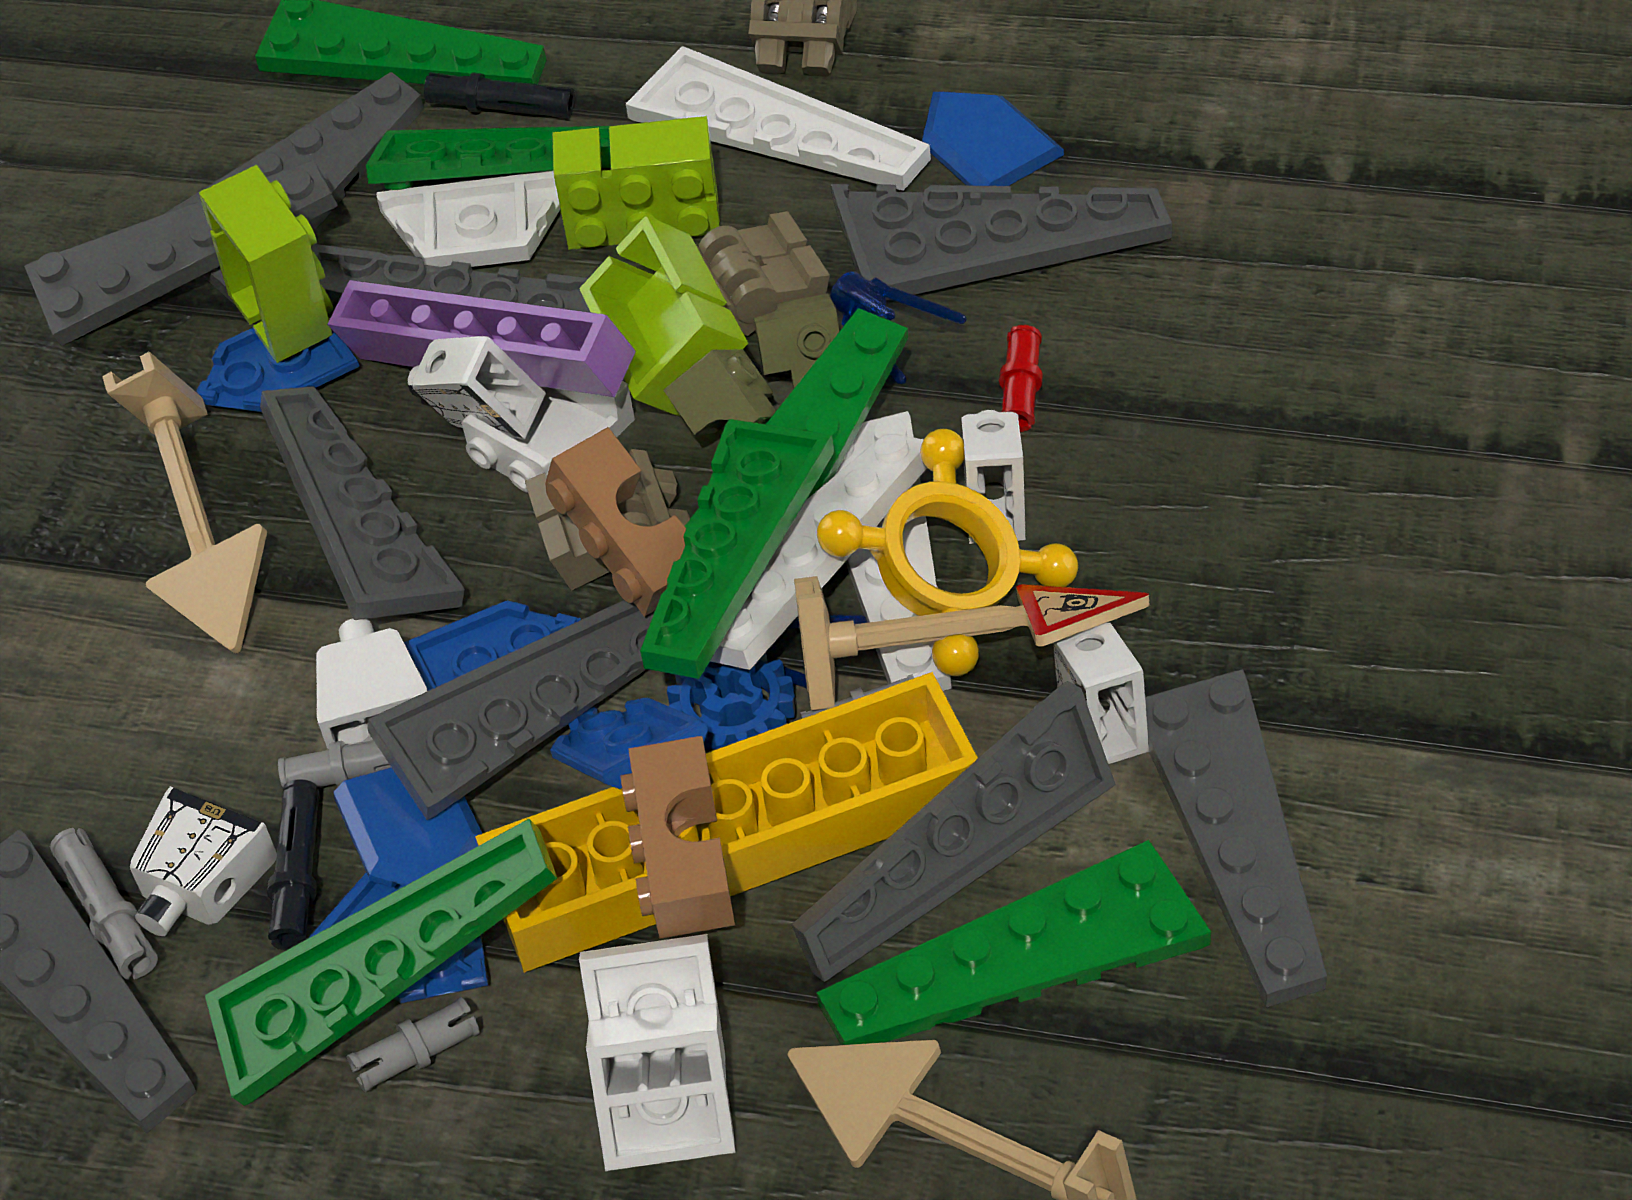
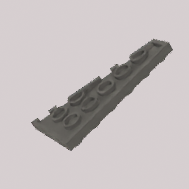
M390 72L204 189L256 164L265 177L314 160L338 205L346 196L344 188L354 177L362 179L367 173L366 163L386 130H406L424 110L421 95ZM199 192L166 213L201 201ZM335 208L308 221L313 232ZM220 266L202 275L235 304L228 295Z
M831 184L832 200L868 305L1172 238V221L1157 188L1094 187L1087 195L1059 194V187L1045 186L1039 187V194H1011V186L930 185L924 192H897L896 185L877 184L876 192L849 191V184Z

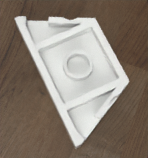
M554 170L377 192L380 212L416 257H422L424 265L438 267L449 266L452 261L471 263V267L530 260L560 211Z

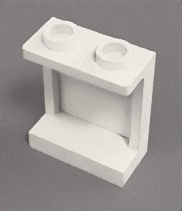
M621 382L615 397L539 386L546 394L525 439L512 438L480 419L468 415L462 421L467 442V453L480 467L485 469L492 467L509 477L512 483L520 490L528 492L525 481L544 472L548 475L552 458L607 427L618 437L635 420L627 383Z

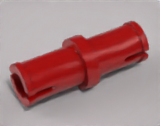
M1029 325L1014 326L1007 333L1006 364L1001 367L999 372V384L1003 389L1001 412H1014L1018 414L1020 432L1031 429V425L1035 424L1036 392L1040 390L1043 380L1042 370L1038 367L1042 335L1037 328Z

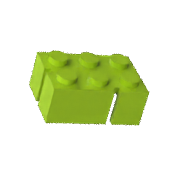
M707 116L609 126L611 170L602 171L599 127L553 132L554 179L568 250L618 245L645 215L688 233L691 237L706 235L712 229L720 226L718 191Z
M256 164L200 191V199L207 223L212 229L210 233L228 295L249 325L262 319L261 322L253 325V328L276 363L332 336L331 328L327 324L329 322L328 313L333 311V306L328 294L319 282V280L325 278L323 267L311 249V246L315 245L317 240L312 227L304 215L301 214L295 217L291 212V204L282 185L277 180L270 183Z
M645 215L616 247V250L620 256L656 271L654 275L608 256L579 289L590 312L607 315L636 351L624 376V380L628 384L633 398L680 416L663 390L710 351L743 349L748 344V341L731 310L723 307L727 302L691 235Z

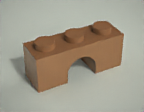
M607 427L552 458L545 482L546 493L553 507L561 514L567 513L579 529V537L586 551L594 558L600 557L612 573L614 586L620 596L628 603L634 602L645 617L656 610L661 594L667 588V578L673 562L681 558L685 547L683 536L686 528L676 515L658 525L648 527L633 524L623 517L617 505L633 496L642 470L610 428Z
M696 736L629 748L632 773L620 775L626 811L638 810L640 824L628 826L634 863L646 862L648 876L636 878L642 916L654 914L659 939L734 926L735 922L720 838L697 842L677 838L684 830L691 826L717 821L703 737Z

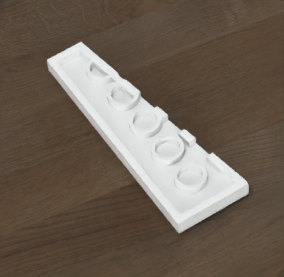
M684 46L626 103L628 119L636 122L645 123L707 116L710 141L876 184L896 185V189L903 191L931 160L930 145Z
M906 411L863 422L836 474L883 434H899L914 438L909 412ZM920 477L910 488L921 484ZM926 516L912 519L904 525L903 547L907 559L914 570L925 581L937 587ZM885 517L876 527L882 528ZM858 548L845 561L867 623L919 616L904 607L891 594L882 579L878 562L869 550ZM935 641L876 648L888 684L907 678L911 674L916 678L933 672L942 691L951 689V676L941 672L933 662L932 646Z
M883 434L804 502L711 658V662L748 670L756 664L798 616L794 579L817 576L822 589L851 556H832L821 548L817 539V528L821 519L832 511L844 510L854 514L862 525L876 527L886 516L896 499L910 489L927 469L920 454L921 444L924 439L905 437L899 434Z

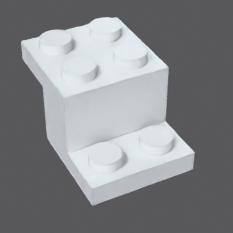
M707 934L580 952L579 963L589 1020L586 1051L605 1171L735 1153V1139L726 1086L725 1050Z

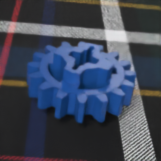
M766 652L750 670L710 661L699 679L675 675L677 685L667 687L669 707L706 722L708 732L703 742L705 753L711 748L719 749L786 725V719L795 717V696L791 676H785L783 662L780 659L768 663ZM761 686L769 695L768 701L763 699ZM694 703L699 705L701 717L694 712Z

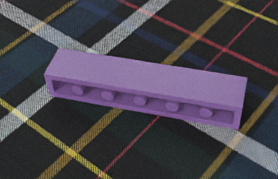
M349 280L327 324L360 359L411 367L420 365L429 344L435 339L487 336L538 386L615 397L636 352L605 314Z

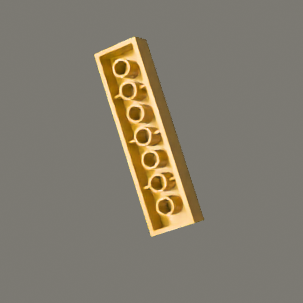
M933 672L705 753L717 821L691 826L684 830L677 838L691 842L720 838L730 896L888 839L973 764L978 757ZM611 787L475 836L479 846L523 821L530 819L540 829L558 879L503 918L524 973L656 924L654 914L642 916L636 878L648 875L646 862L634 863L628 826L637 825L640 822L638 810L626 811L622 788Z

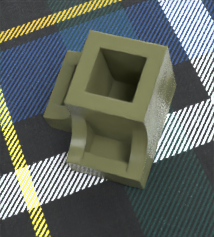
M829 294L776 303L777 309L774 312L754 318L764 375L789 370L793 389L797 386L839 333L836 308Z
M743 349L710 351L663 390L694 435L716 433L726 425L729 419L766 424L776 412L767 399L773 394V391Z

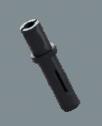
M430 72L429 76L426 77L424 85L426 103L466 106L469 112L480 113L485 108L570 119L575 104L573 88L492 80L485 78L482 73L472 72L470 76H456Z
M303 779L288 781L283 786L276 868L274 874L270 876L267 886V894L272 901L268 939L271 940V944L275 948L285 951L307 940L309 904L314 901L317 892V883L312 877L320 792L313 782Z

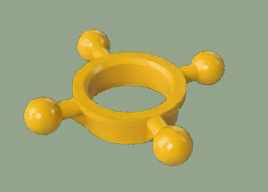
M937 429L930 432L921 444V458L924 465L933 471V482L916 485L902 493L888 510L882 528L862 525L854 514L844 510H836L826 514L821 519L817 528V539L821 548L832 556L845 557L854 553L858 548L869 550L877 560L882 579L891 594L904 607L919 616L995 606L1013 587L1019 572L1033 574L1043 586L1056 587L1068 586L1075 579L1078 572L1077 557L1065 545L1057 543L1048 544L1038 552L1019 549L1017 537L1004 514L983 495L968 487L956 484V470L965 459L964 441L956 432L949 429ZM928 516L949 521L963 529L974 539L985 556L988 565L986 586L975 592L959 594L941 590L925 581L911 566L905 554L902 540L904 525L912 519ZM949 635L942 640H936L932 646V659L935 666L949 676H961L970 672L978 661L979 648L973 636Z

